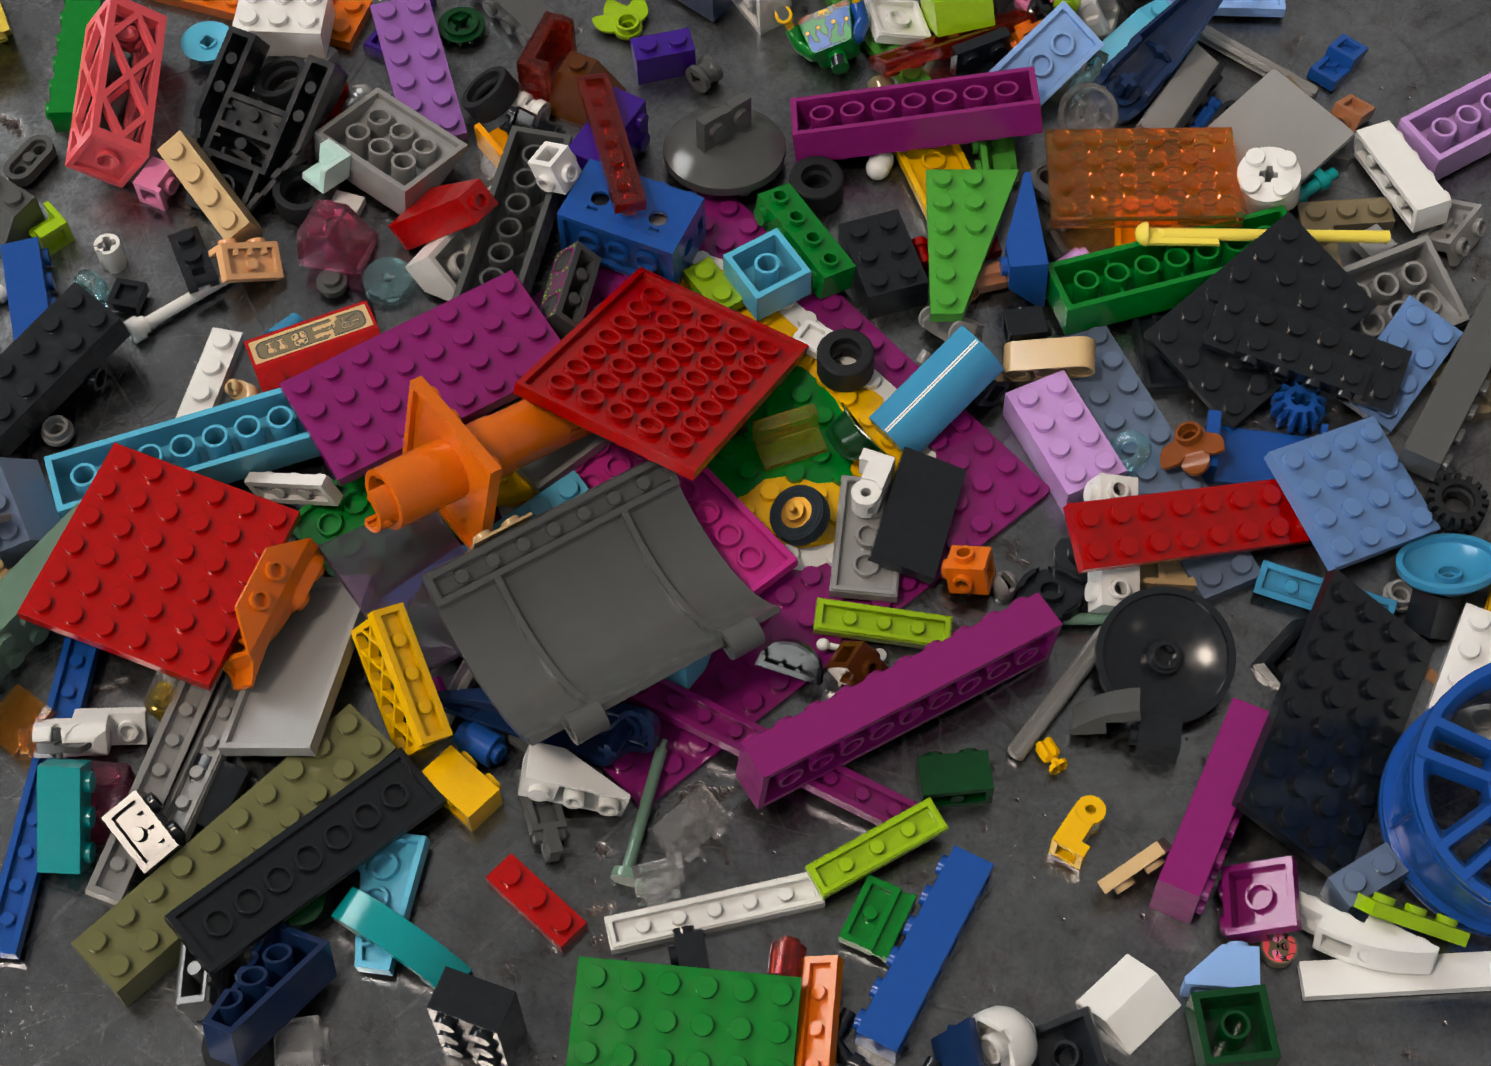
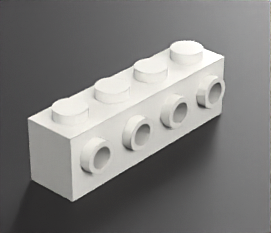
M1390 120L1356 130L1352 154L1411 232L1415 233L1447 223L1449 209L1452 205L1450 194L1443 190L1436 181L1433 172L1426 168L1420 160L1418 153L1412 150L1405 141L1401 131H1397Z
M1100 473L1087 482L1084 488L1083 499L1084 501L1138 495V477ZM1140 566L1087 572L1088 582L1085 586L1084 596L1088 602V613H1110L1123 599L1140 591Z

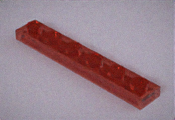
M1020 8L995 15V26L942 37L934 35L870 56V69L881 73L885 77L897 76L901 70L921 68L926 65V62L932 60L948 59L951 57L952 46L1006 26L1010 34L1015 32L1014 26L1029 19L1033 24L1036 22V16Z
M608 72L577 76L578 90L614 213L646 210L647 200Z

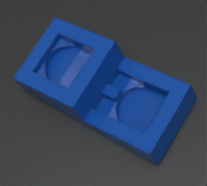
M1343 33L1328 46L1325 56L1310 67L1307 78L1332 92L1358 65L1367 53L1368 47Z

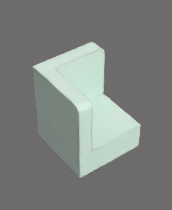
M328 138L320 143L319 162L302 173V179L321 193H326L349 178L351 154Z

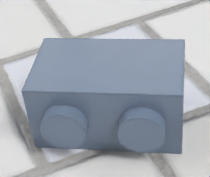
M1387 842L1329 876L1320 895L1329 906L1355 916L1362 912L1354 907L1358 892L1373 897L1375 891L1389 895L1401 887L1409 870Z

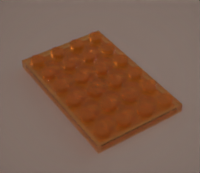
M1232 127L1045 129L1051 229L1136 228L1145 221H1148L1149 227L1243 226L1244 215L1239 178H1237V161Z

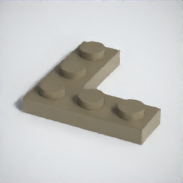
M1386 197L1298 202L1295 207L1296 219L1305 229L1366 230L1377 223L1383 230L1393 229L1395 224L1392 206ZM1318 242L1342 267L1337 243Z

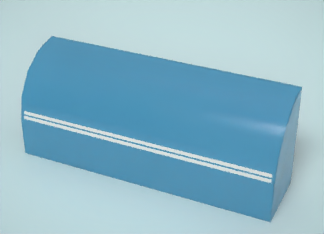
M961 325L869 419L874 428L900 452H902L904 447L922 452L1004 369L993 353L977 337Z

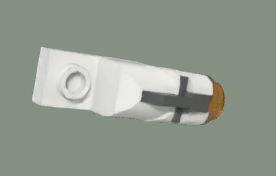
M147 707L80 708L74 710L72 718L45 719L42 722H29L28 726H20L18 742L20 754H28L29 757L60 759L108 755L112 745L147 744L149 740Z

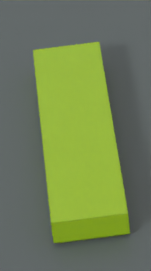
M817 597L813 634L924 649L932 641L940 640L941 642L951 637L953 616Z
M929 797L805 866V871L822 900L948 831L949 827Z

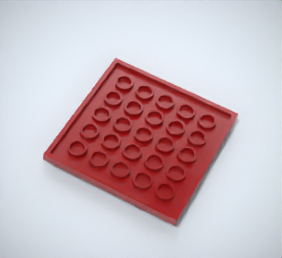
M114 442L17 614L22 620L210 691L241 633L234 606L264 549L288 543L301 518L300 511Z

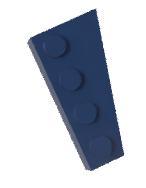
M284 924L269 933L264 941H258L252 949L253 957L247 966H240L234 975L236 981L231 989H224L202 1021L210 1057L231 1066H243L337 976L329 941Z

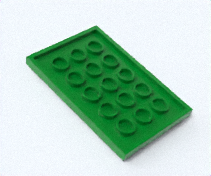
M579 956L566 1066H794L802 977Z

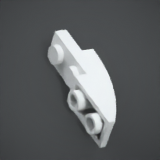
M1299 890L1301 926L1303 930L1314 935L1312 948L1336 959L1372 970L1410 975L1432 973L1440 947L1430 943L1423 937L1416 936L1396 926L1392 922L1371 915L1363 923L1355 919L1351 914L1341 912L1323 903L1317 897Z

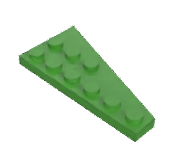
M1019 169L926 170L930 322L963 321L973 296L974 287L983 270L986 256L990 252L1001 224L1005 207L1011 198L1012 189L1018 180Z

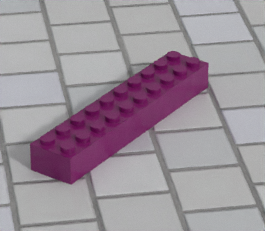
M1039 592L1028 598L1021 596L1014 600L1008 608L1000 612L995 610L988 613L979 623L971 627L964 625L957 629L951 637L941 642L940 640L932 641L922 652L912 657L911 655H905L898 659L892 667L884 671H873L866 676L863 682L853 687L846 685L840 688L833 697L823 702L821 700L812 702L802 713L794 717L785 716L779 719L772 728L762 733L760 731L751 733L741 743L735 777L757 810L1049 659L1062 623Z

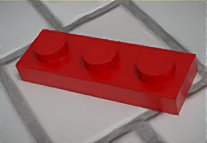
M512 853L485 877L489 886L561 952L566 950L588 928L587 922Z

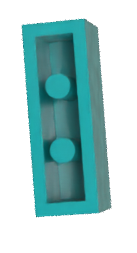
M49 758L37 766V873L81 874L95 860L96 844L91 842V828L95 825L96 809L94 806H91V793L95 790L96 774L94 771H91V760Z

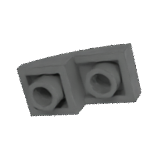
M1126 688L1102 693L1072 706L1071 734H1107V723L1141 721V688Z

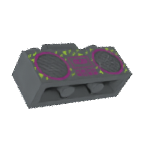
M579 241L556 254L539 308L560 340L584 319L602 259Z

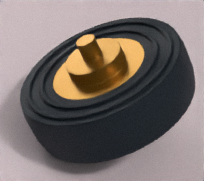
M795 485L785 489L777 496L770 510V524L774 533L784 542L795 546L807 545L817 540L826 530L830 520V508L827 500L819 491L807 485Z

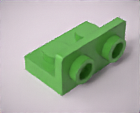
M1014 137L971 142L972 155L978 154V160H974V169H1017ZM1018 177V180H1017V182H1016V185H1014L1013 189H1017V188H1018V186H1019V177Z

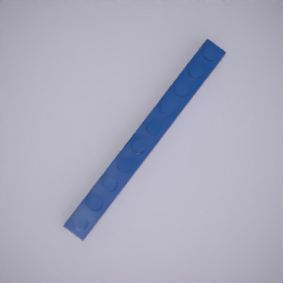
M65 636L42 721L54 718H72L75 709L86 708L101 649ZM34 753L0 875V958L20 960L42 873H37V766L49 758H34ZM73 757L60 758V759H72Z

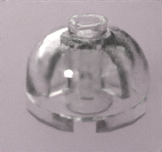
M1080 83L1071 87L1061 97L1057 121L1062 132L1070 140L1081 144H1096L1107 139L1116 129L1119 121V105L1114 94L1106 87L1096 83Z

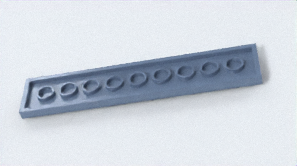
M1107 326L1092 327L1086 331L1063 336H1086L1096 341L1095 374L1085 378H1071L1070 381L1127 469L1126 476L1138 477V495L1208 487L1201 475L1196 477L1189 476L1183 471L1181 466L1165 471L1162 470L1160 454L1166 445L1174 441L1175 433ZM1250 551L1187 559L1180 562L1187 577L1193 576L1196 580L1197 586L1194 593L1206 599L1209 603L1256 584L1260 567Z

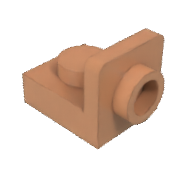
M1350 93L1335 102L1331 114L1356 133L1361 124L1372 118L1376 107Z

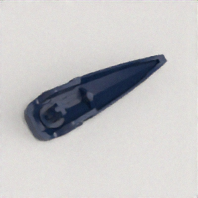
M1175 0L1130 39L1128 45L1102 68L1091 89L1090 99L1092 105L1112 123L1125 124L1130 122L1160 91L1164 81L1184 58L1223 0Z
M482 688L437 691L445 713L519 737L502 718ZM620 702L605 710L610 728L587 741L576 745L566 730L563 729L539 743L566 748L575 756L599 766H609L629 752L651 753L660 740V718L646 708Z

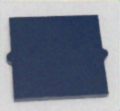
M968 1017L956 1025L949 1024L946 1031L931 1039L934 1057L941 1063L940 1066H985L975 1018Z

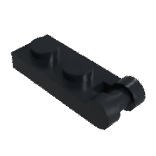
M197 226L183 229L167 236L190 294L199 292L198 288L209 284L211 287L220 284Z

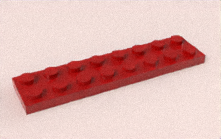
M1276 479L1068 503L1063 507L1078 574L1312 543Z

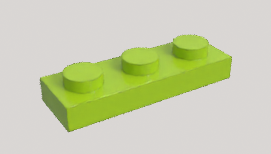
M1377 891L1374 892L1373 897L1358 892L1354 907L1371 916L1466 948L1470 933L1457 927L1459 920L1441 913H1437L1436 918L1426 916L1427 909L1406 902L1404 908L1395 905V898Z

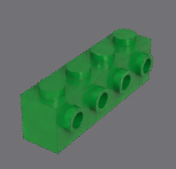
M790 183L757 195L756 207L754 209V218L757 224L762 226L766 232L775 228L779 229L811 270V289L819 299L852 287L856 265Z

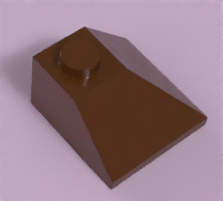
M571 50L555 76L548 101L551 104L550 118L582 129L613 87L626 91V89L597 59Z

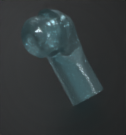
M90 269L80 270L74 276L73 281L77 282L85 290L87 288L91 290L92 295L108 307L106 304L108 299L107 282Z

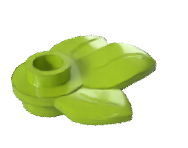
M606 0L603 8L604 15L593 17L592 22L594 27L600 32L615 34L622 40H630L641 35L643 31L642 22L648 17V6L645 0H633L628 6L615 0Z

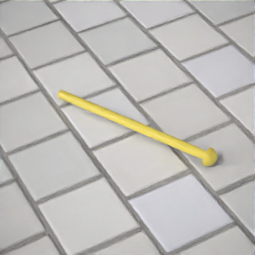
M1145 221L1136 227L1135 239L1143 246L1219 247V241L1253 242L1267 229L1149 227L1148 221ZM1306 229L1317 242L1390 243L1391 238L1389 230Z

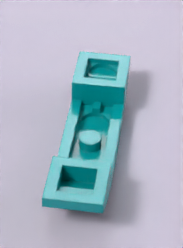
M355 887L351 888L331 915V918L360 938L364 937L417 974L421 981L434 990L446 966L466 974H470L472 971L466 963L430 935L391 908Z

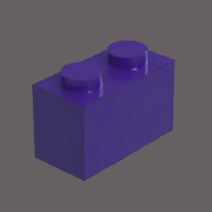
M689 27L630 39L632 63L638 85L686 76V69L690 65H696L695 47Z

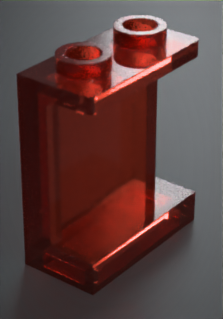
M545 11L516 62L520 91L532 94L535 100L549 101L552 90L551 73L558 60H565L571 50L577 52L574 21L572 18Z

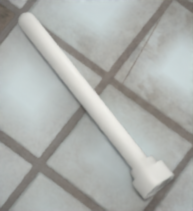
M219 274L217 275L220 282L219 285L211 287L209 284L198 288L199 292L193 294L188 292L145 317L142 315L139 317L132 316L123 321L131 334L129 337L135 344L148 338L147 334L151 332L152 327L229 283H222Z

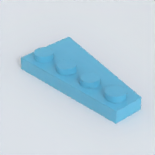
M404 834L358 868L360 872V890L391 908L408 921L430 846L428 837ZM356 935L355 968L359 972L393 976L397 960L364 937L360 938Z

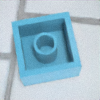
M778 228L723 255L724 275L741 296L743 304L756 321L811 294V270Z

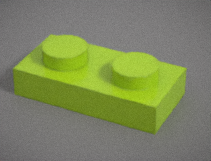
M710 256L683 270V278L694 292L734 311L744 307L743 299Z

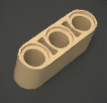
M1072 336L1008 342L1004 345L1003 373L1012 382L1036 381L1061 370L1065 371L1069 379L1090 377L1095 374L1096 341L1086 336Z

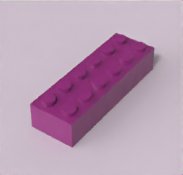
M1233 697L1157 880L1149 908L1187 924L1191 923L1194 913L1202 915L1242 816V812L1231 804L1269 711Z

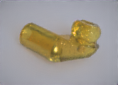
M165 681L156 683L155 689L150 691L145 701L146 710L159 722H161L168 705L171 703V695L174 693L173 686Z

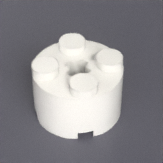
M1256 147L1246 152V156L1241 160L1237 169V200L1240 206L1242 205L1247 210L1248 214L1281 205L1285 207L1286 211H1289L1297 205L1300 197L1301 168L1296 155L1292 151L1278 147Z

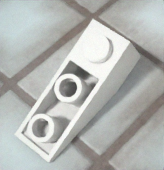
M538 743L534 746L529 744L522 762L518 795L528 797L537 802L549 801L563 804L570 809L582 808L596 811L604 816L622 817L630 800L629 793L566 748Z

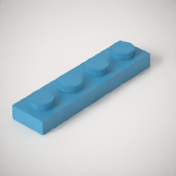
M1263 559L1253 593L1311 610L1324 577ZM1363 590L1394 614L1398 600Z

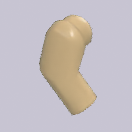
M235 378L229 379L224 388L226 394L230 395L234 400L259 394L257 387Z

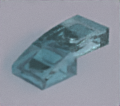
M1101 50L1097 51L1086 64L1085 70L1081 68L1068 82L1061 104L1062 108H1069L1081 98L1098 78L1107 62L1109 54Z

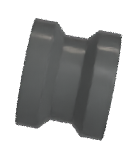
M707 54L699 58L697 65H690L685 71L689 83L701 93L709 90L711 83H717L723 78V71L719 63Z

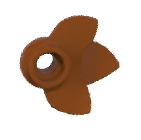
M1184 422L1176 428L1174 441L1162 449L1160 466L1164 471L1181 466L1183 471L1189 476H1200L1209 469L1211 463L1210 455L1220 454L1225 451L1224 440L1218 433L1206 432L1197 422Z

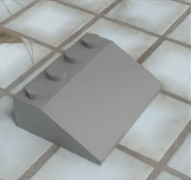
M379 87L314 132L315 157L317 161H319L320 143L328 138L351 154L350 175L346 180L399 215L431 187L440 186L468 150V144Z
M1428 234L1342 267L1378 305L1375 310L1351 329L1353 331L1377 339L1409 295L1454 326L1470 320Z

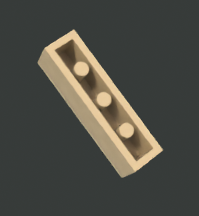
M179 130L157 149L158 153L223 239L235 238L237 242H246V240L256 238L264 232L196 140Z

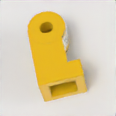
M1093 795L1081 797L1053 836L1048 853L1080 871L1087 860L1090 846L1086 844L1090 836L1097 834L1102 828L1106 815L1104 802L1099 797Z

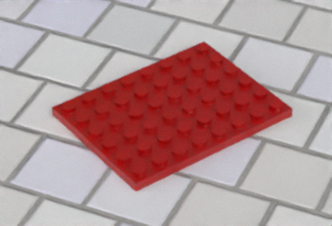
M639 267L515 382L513 394L693 481L806 356L809 345L647 269Z

